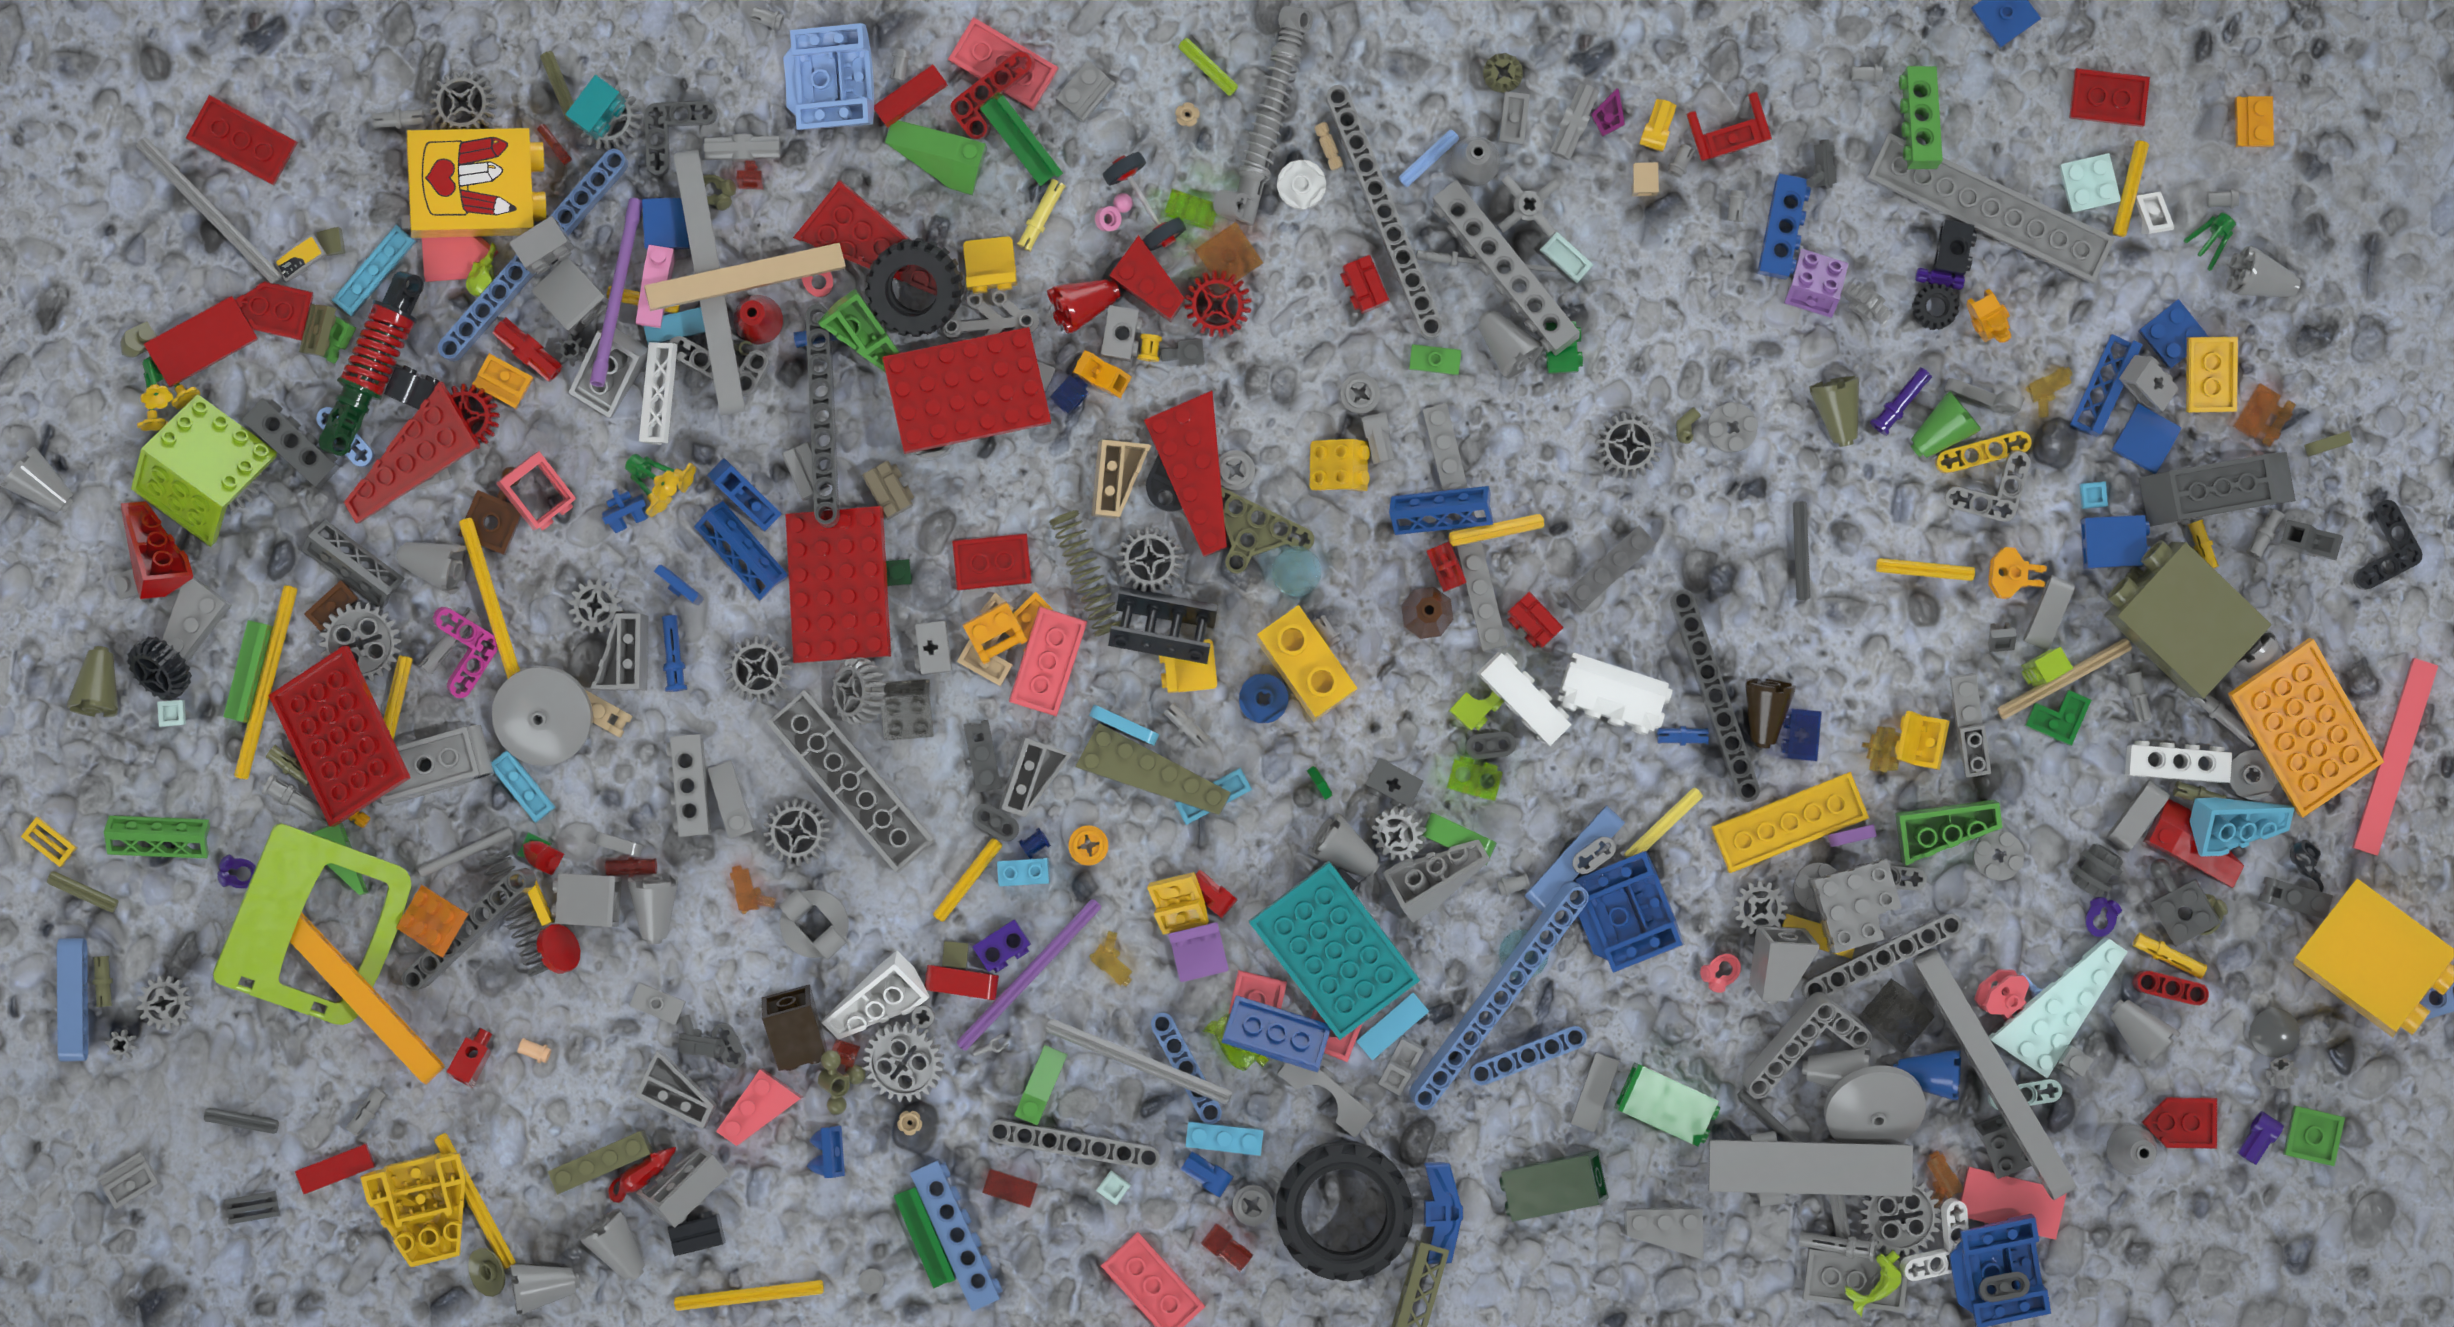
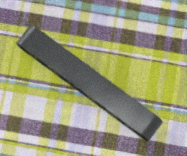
M528 868L509 872L467 912L468 916L452 941L454 951L452 952L448 948L442 958L428 949L402 974L401 981L404 988L409 991H416L426 988L533 888L536 882L534 872ZM518 875H521L523 878V886L518 883ZM501 891L506 895L505 903L500 898ZM484 908H486L489 912L488 919H486L483 915ZM467 924L471 927V935L466 932ZM432 957L437 961L436 968L431 963ZM415 973L419 976V984L414 980Z

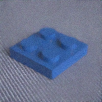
M2179 299L2138 330L2168 369H2171L2187 356V337H2209Z

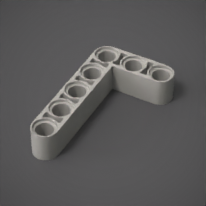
M1822 992L1814 993L1742 1075V1082L1752 1097L1756 1099L1764 1098L1826 1028L1855 1049L1866 1048L1872 1042L1870 1031L1860 1019Z

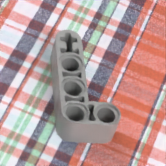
M676 336L669 341V343H675L678 346L683 344L684 348L691 352L690 357L683 352H679L676 355L677 361L714 380L708 350L681 336ZM754 350L750 352L741 367H738L740 382L745 378L752 381V386L749 390H742L744 397H750L757 392L770 368V360L762 351ZM707 355L708 363L703 367L697 366V357ZM755 357H763L764 365L759 369L752 368L751 363Z

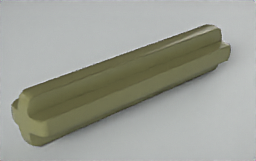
M552 51L545 52L540 55V58L565 119L571 122L565 114L574 102Z
M53 871L47 879L48 884L109 912H114L118 906L119 901L60 873Z

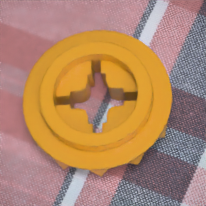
M1090 825L1082 826L1072 833L1068 844L1069 852L1076 862L1087 866L1095 865L1106 856L1108 852V839L1101 829ZM1085 835H1088L1091 842H1099V845L1092 848L1091 857L1086 849H1078L1079 846L1085 844Z

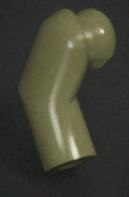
M1694 407L1676 422V437L1680 443L1689 444L1693 440L1692 424L1701 417Z

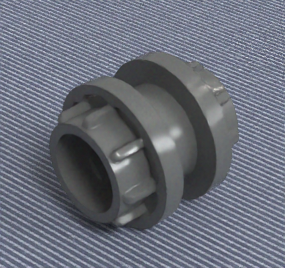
M2098 843L2092 844L2090 849L2085 848L2081 853L2087 858L2082 866L2074 864L2071 869L2074 872L2071 880L2087 893L2095 897H2102L2104 892L2110 893L2113 888L2108 883L2112 874L2118 877L2122 874L2123 871L2120 867L2123 864V860L2106 847Z

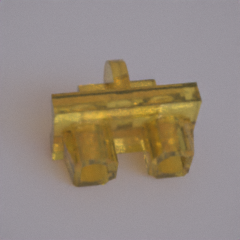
M1878 726L1876 735L1871 734L1870 742H1862L1861 747L1868 749L1866 759H1871L1869 770L1885 773L1898 770L1899 760L1896 757L1890 756L1892 747H1895L1897 741L1901 738V734L1895 732L1896 728Z

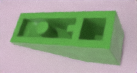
M343 823L335 827L328 826L311 833L352 848ZM327 864L359 895L369 893L361 873L336 864Z
M1044 1045L1014 1116L1035 1125L1039 1124L1068 1054Z

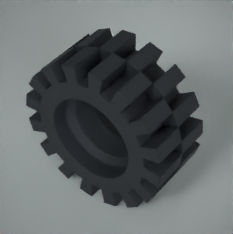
M1938 283L1925 286L1915 296L1912 303V308L1914 309L1912 313L1917 318L1916 322H1920L1923 328L1927 327L1930 330H1940L1947 327L1956 319L1955 317L1959 313L1958 307L1960 304L1957 302V294L1954 295L1953 289L1946 288L1944 284L1938 285ZM1936 297L1944 302L1945 311L1942 315L1932 316L1928 313L1926 304L1929 299Z

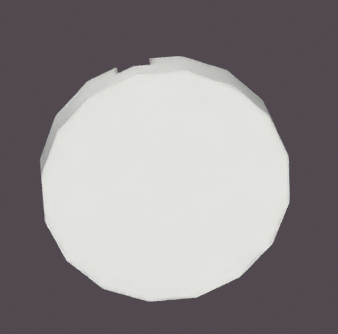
M1309 160L1289 162L1278 175L1277 190L1279 197L1286 205L1293 209L1305 210L1314 207L1325 194L1326 180L1324 172L1317 164Z

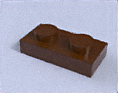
M340 580L308 609L304 615L322 632L326 630L323 626L324 622L332 623L329 618L330 614L338 617V607L345 612L346 604L350 603L352 606L359 598L343 580Z

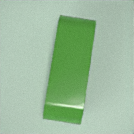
M1432 812L1424 827L1426 831L1422 834V836L1447 848L1479 839L1489 858L1497 844L1491 839Z

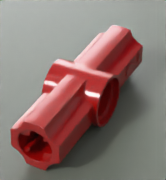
M507 317L500 321L492 332L497 339L512 350L511 352L527 366L530 365L549 383L556 378L563 368L560 362L552 355H549L539 342L528 333L525 334Z

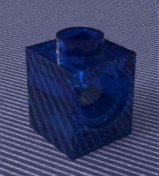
M1069 375L1050 396V399L1070 416L1089 395V392L1086 390L1088 385L1080 377L1077 376L1074 379Z

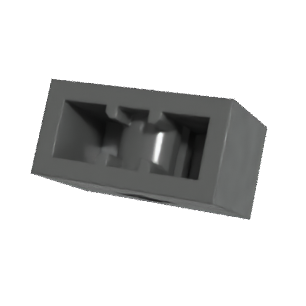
M1379 758L1365 785L1369 787V793L1379 798L1383 794L1391 798L1390 804L1402 809L1405 806L1411 807L1424 781ZM1395 778L1398 780L1397 785L1400 786V789H1394L1390 792L1388 790L1389 785L1386 782L1387 780L1392 781Z

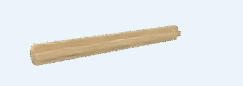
M2124 638L2074 665L2072 670L2051 682L2036 686L1997 708L1999 716L2002 719H2006L2132 650L2129 640Z

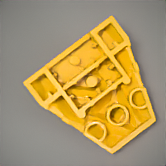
M436 1153L389 1164L383 1169L372 1171L360 1177L367 1203L371 1208H374L381 1219V1224L384 1228L388 1229L394 1238V1244L410 1267L460 1256L466 1175L460 1153Z

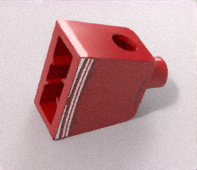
M478 1028L473 1040L466 1037L446 1073L451 1078L474 1088L491 1054L490 1049L486 1046L492 1034L482 1028ZM478 1051L476 1057L469 1058L470 1052Z

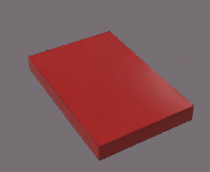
M2080 68L2074 69L2069 119L2144 127L2150 77Z
M1027 534L952 541L957 591L1032 584Z

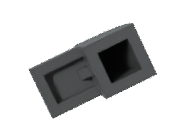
M2287 520L2281 544L2298 553L2336 561L2343 536L2318 530L2309 524Z

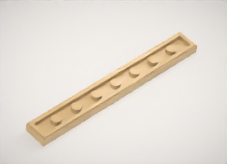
M840 243L652 283L644 285L649 309L654 311L845 269L846 265Z

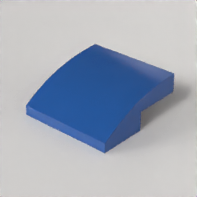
M681 198L642 199L645 249L648 250L649 245L672 248L674 250L690 249Z
M2138 403L2133 409L2125 427L2121 430L2112 451L2156 474L2182 427Z

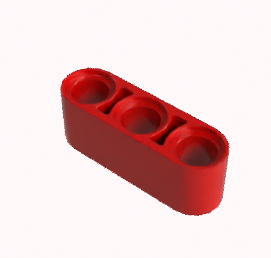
M927 965L924 987L928 991L996 1000L999 975Z
M2139 971L2133 977L2134 988L2144 994L2198 1006L2206 1003L2209 998L2208 988L2201 983L2153 971ZM2145 975H2148L2152 980L2151 986L2147 989H2144L2141 985V979ZM2170 981H2173L2176 985V991L2172 995H2169L2165 990L2166 984ZM2194 987L2200 990V998L2196 1001H2193L2190 997V991Z

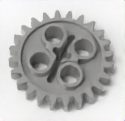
M358 601L353 609L351 604L347 603L345 612L340 607L337 608L338 617L334 614L329 615L332 623H323V626L328 631H322L319 634L326 638L325 641L319 642V646L326 647V650L321 652V656L330 655L338 650L339 646L354 643L357 640V636L364 640L381 634L382 638L366 642L363 648L360 645L350 647L351 651L359 656L357 664L364 679L365 676H368L371 681H374V673L383 677L382 668L390 671L392 667L388 662H397L398 659L392 654L401 652V649L396 647L395 644L400 643L402 639L394 636L400 629H392L391 626L396 620H386L389 614L388 611L382 615L379 614V605L375 610H371L370 602L367 603L365 608H362L360 601ZM365 620L372 621L375 625V631L372 633L365 632L362 629V622ZM347 628L351 632V638L348 640L340 639L338 629ZM373 644L380 645L383 649V654L377 657L373 656L370 653V646Z
M896 1022L893 1029L887 1024L884 1031L878 1029L876 1036L872 1035L869 1040L871 1044H867L864 1049L868 1053H865L862 1060L868 1063L864 1065L863 1070H870L866 1078H874L873 1088L877 1086L882 1087L880 1095L887 1091L889 1092L888 1099H891L895 1094L899 1102L902 1101L904 1096L911 1102L914 1094L920 1100L923 1092L929 1095L932 1090L931 1087L936 1088L938 1085L937 1080H940L943 1075L940 1071L943 1070L945 1064L939 1061L944 1058V1054L937 1053L941 1048V1044L933 1045L935 1036L926 1037L928 1029L921 1033L919 1032V1024L914 1029H910L909 1022H906L903 1028H901L899 1022ZM895 1042H902L906 1048H898ZM913 1045L917 1046V1049L903 1065L897 1076L891 1078V1074L896 1070ZM916 1056L923 1057L926 1063L918 1062ZM886 1060L890 1062L892 1067H885L881 1061ZM902 1075H908L912 1082H906Z
M1915 1177L1912 1178V1195L1916 1196L1917 1203L1913 1208L1906 1207L1905 1199L1907 1196L1869 1195V1200H1861V1202L1867 1205L1866 1209L1859 1210L1860 1213L1866 1215V1218L1859 1220L1860 1223L1867 1224V1227L1862 1232L1871 1233L1867 1240L1872 1241L1876 1239L1878 1241L1877 1250L1884 1245V1253L1887 1255L1891 1249L1898 1255L1900 1250H1902L1906 1257L1909 1256V1249H1912L1915 1254H1919L1918 1246L1921 1245L1927 1249L1926 1239L1930 1241L1935 1240L1931 1232L1940 1231L1934 1226L1935 1223L1942 1222L1941 1219L1935 1217V1214L1941 1212L1940 1208H1934V1205L1939 1200L1937 1198L1930 1199L1934 1191L1931 1189L1924 1191L1926 1183L1922 1182L1916 1186L1917 1178ZM1889 1198L1892 1202V1207L1889 1211L1883 1212L1880 1208V1203L1883 1199ZM1899 1210L1904 1213L1922 1211V1215L1902 1217V1222L1896 1218L1884 1221L1878 1220L1880 1216L1898 1215ZM1913 1220H1919L1921 1224L1920 1230L1916 1233H1911L1909 1230V1224ZM1893 1223L1896 1227V1232L1893 1236L1886 1237L1884 1228L1887 1224Z

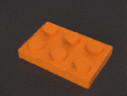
M421 884L396 928L443 958L468 913Z

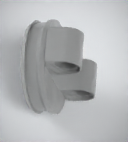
M796 889L779 905L782 910L780 918L781 934L785 943L795 953L809 958L825 957L830 959L847 943L845 938L849 928L848 914L844 905L834 895L821 890L801 892L799 889ZM816 905L833 925L813 942L796 922Z

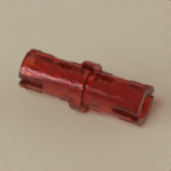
M628 857L626 860H606V876L628 875L629 877H634L635 874H657V858L634 859V857Z

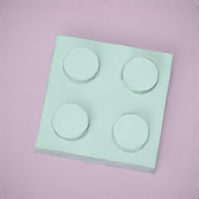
M2109 153L2064 163L2059 166L2071 214L2121 202Z

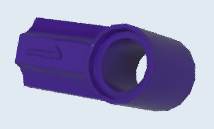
M2261 1111L2253 1120L2250 1126L2251 1131L2237 1153L2244 1159L2257 1165L2270 1143L2272 1144L2278 1139L2284 1125Z

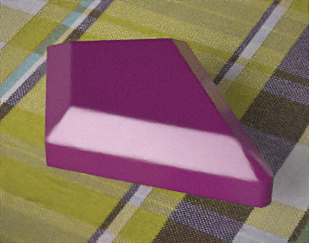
M1618 88L1591 114L1602 137L1625 125Z

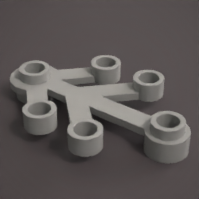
M1003 291L994 292L992 300L995 306L1003 307L1013 316L1011 318L1001 317L983 302L980 294L971 293L967 298L968 305L972 309H977L988 320L960 322L956 318H951L942 327V330L949 339L960 337L962 332L989 330L985 334L987 336L1001 333L1007 328H1014L1013 330L1029 327L1030 332L1033 333L1039 326V318L1033 310H1020L1007 299V295ZM996 296H1004V301L1001 303L996 302ZM977 297L980 301L978 304L973 305L970 303L971 299ZM1025 317H1029L1031 319V323L1028 325H1024L1022 323V319ZM954 323L957 325V328L954 331H949L947 329L949 324Z

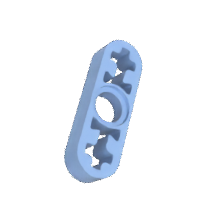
M331 407L322 408L317 414V423L323 430L326 426L323 423L326 420L324 415L326 413L330 414L333 409ZM356 433L350 448L356 445L363 452L367 450L365 455L367 460L363 461L360 459L357 461L359 455L353 449L345 455L353 464L359 467H368L374 461V452L361 436Z

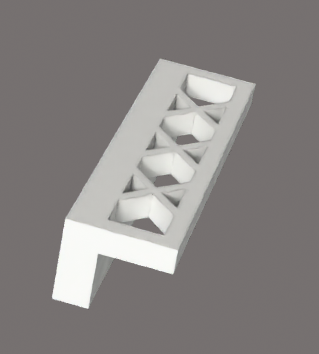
M649 342L639 442L653 445L668 443L678 344Z

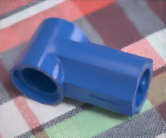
M1193 1151L1180 1169L1200 1182L1202 1187L1219 1198L1234 1177L1223 1168L1209 1163Z

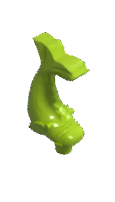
M1894 1250L1886 1257L1882 1253L1876 1256V1261L1881 1267L1880 1281L1868 1295H1861L1853 1288L1845 1286L1846 1295L1854 1301L1853 1310L1861 1317L1866 1304L1887 1297L1901 1284L1900 1269L1893 1264L1900 1256Z

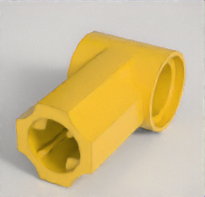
M1656 99L1648 124L1646 123L1639 142L1640 145L1663 152L1677 105L1664 99Z

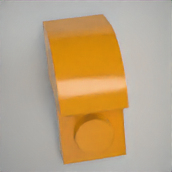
M1084 350L1073 371L1085 382L1120 399L1132 376L1120 368L1104 362Z

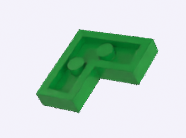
M2067 690L2058 712L2034 703L2024 726L2072 746L2092 700Z

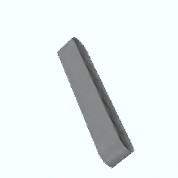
M1945 914L1807 979L1801 988L1802 995L1806 999L1810 997L1808 987L1812 983H1817L1820 986V992L1827 996L1846 989L1957 936L1963 929L1962 920L1954 914ZM1948 918L1953 919L1956 924L1955 929L1950 933L1944 928V922ZM1925 929H1929L1933 933V939L1929 943H1925L1921 938V934ZM1902 940H1907L1911 946L1906 954L1901 953L1899 950V943ZM1883 950L1887 953L1888 960L1885 964L1880 965L1876 961V955L1879 951ZM1861 961L1865 965V972L1858 976L1854 973L1853 966L1856 962ZM1835 972L1841 973L1843 981L1839 986H1834L1831 983V976Z
M1004 1119L994 1121L988 1130L990 1139L1000 1144L1142 1169H1153L1160 1161V1153L1156 1147L1135 1142ZM995 1125H1004L1007 1129V1135L1003 1138L996 1137L993 1132ZM1021 1129L1031 1131L1032 1139L1029 1142H1022L1019 1139L1018 1132ZM1047 1133H1052L1057 1138L1056 1144L1052 1147H1048L1043 1143V1136ZM1072 1137L1078 1138L1082 1143L1080 1150H1070L1067 1144L1068 1140ZM1096 1142L1104 1143L1106 1153L1096 1155L1092 1150L1093 1144ZM1121 1146L1128 1147L1131 1150V1157L1126 1160L1120 1159L1117 1155V1149ZM1147 1150L1153 1151L1156 1155V1160L1152 1164H1146L1142 1160V1154Z

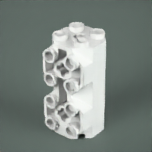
M1577 653L1571 654L1570 659H1573L1574 662L1567 665L1559 689L1563 696L1559 695L1557 697V701L1561 703L1560 707L1571 712L1576 711V709L1585 711L1584 716L1596 720L1604 716L1609 718L1608 724L1621 728L1626 724L1632 726L1631 731L1642 735L1648 734L1649 731L1653 732L1655 728H1661L1665 713L1661 711L1663 705L1669 703L1673 691L1668 688L1669 683Z

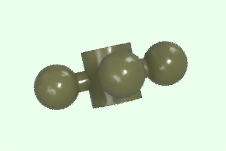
M829 1050L821 1056V1064L825 1069L818 1076V1084L822 1089L831 1094L827 1101L828 1111L831 1114L839 1115L846 1110L847 1103L842 1096L848 1092L850 1083L854 1085L862 1083L866 1077V1072L862 1066L852 1065L847 1069L846 1074L842 1075L836 1070L841 1063L840 1055L836 1051Z

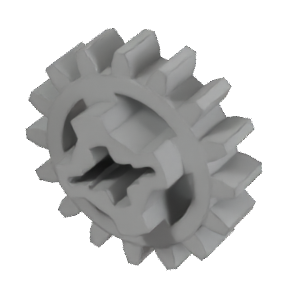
M1848 282L1841 291V294L1845 296L1844 298L1850 302L1848 307L1863 320L1868 322L1872 319L1874 322L1877 321L1882 325L1891 317L1892 312L1883 305L1886 300L1872 290L1871 287L1867 285L1861 287L1853 282Z
M598 579L596 585H594L592 580H588L587 587L579 584L581 591L579 593L572 592L576 598L569 601V604L574 606V609L570 610L569 614L577 616L573 620L575 624L582 622L580 629L585 630L590 626V633H595L596 628L601 633H604L605 626L612 627V621L617 612H624L623 608L618 607V604L622 603L623 599L616 598L620 591L618 589L611 591V583L608 582L603 586V581ZM592 591L590 597L586 600L582 599L586 593ZM604 591L610 596L612 604L607 603L604 599ZM596 600H598V603L602 604V608L597 609L595 613V610L591 608V604H595ZM580 609L586 610L589 614V621L583 617ZM611 613L607 619L600 622L603 615Z
M1394 806L1391 810L1389 808L1385 809L1382 814L1376 817L1375 820L1377 822L1372 826V829L1377 831L1372 835V838L1379 840L1376 848L1383 847L1382 854L1391 853L1392 860L1398 855L1401 861H1404L1407 856L1411 859L1416 855V852L1423 848L1421 844L1426 841V837L1422 836L1426 828L1419 825L1423 821L1422 818L1416 820L1414 818L1416 812L1407 813V807L1402 808L1400 811L1398 806ZM1402 828V830L1400 831L1401 834L1399 835L1398 838H1396L1397 835H1398L1399 829Z
M1757 881L1756 887L1752 883H1747V891L1742 888L1739 889L1742 894L1741 898L1734 897V900L1738 902V906L1732 907V910L1739 913L1734 919H1741L1743 921L1740 928L1749 926L1748 933L1750 934L1757 929V926L1772 927L1774 925L1775 927H1781L1778 920L1786 919V916L1781 914L1782 910L1788 909V906L1781 904L1786 897H1778L1777 894L1780 889L1771 890L1772 883L1770 882L1765 887H1763L1761 881ZM1763 891L1767 894L1762 898H1757L1752 893ZM1774 901L1776 903L1775 915L1771 912V904ZM1744 902L1748 904V913L1746 914V916L1744 914L1743 909ZM1766 902L1763 907L1765 910L1764 914L1759 912L1754 914L1757 909L1755 903L1762 904ZM1757 918H1763L1768 922L1764 925L1753 924Z
M158 976L157 983L153 979L149 980V988L141 987V990L145 993L144 996H137V999L142 1001V1005L137 1006V1009L144 1011L140 1018H149L148 1026H153L157 1023L156 1030H162L164 1024L167 1030L173 1028V1023L177 1027L181 1026L180 1019L189 1018L185 1013L186 1010H193V1007L188 1005V1001H191L193 996L186 995L190 988H181L182 980H177L173 983V976H168L166 981L163 976ZM168 987L173 988L179 996H175L173 993H171L170 988ZM155 991L156 995L154 996L152 1001H150V997L152 993ZM174 1000V1002L169 1003V1005L156 1006V1004L161 1003V1001ZM180 1005V1009L178 1013L175 1015L174 1011L177 1008V1006ZM151 1010L158 1012L160 1018L156 1017Z

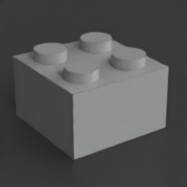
M550 216L509 242L524 267L531 274L537 272L538 275L547 271L551 267L549 264L555 260L562 261L572 254L571 250L575 248L560 223L553 216Z

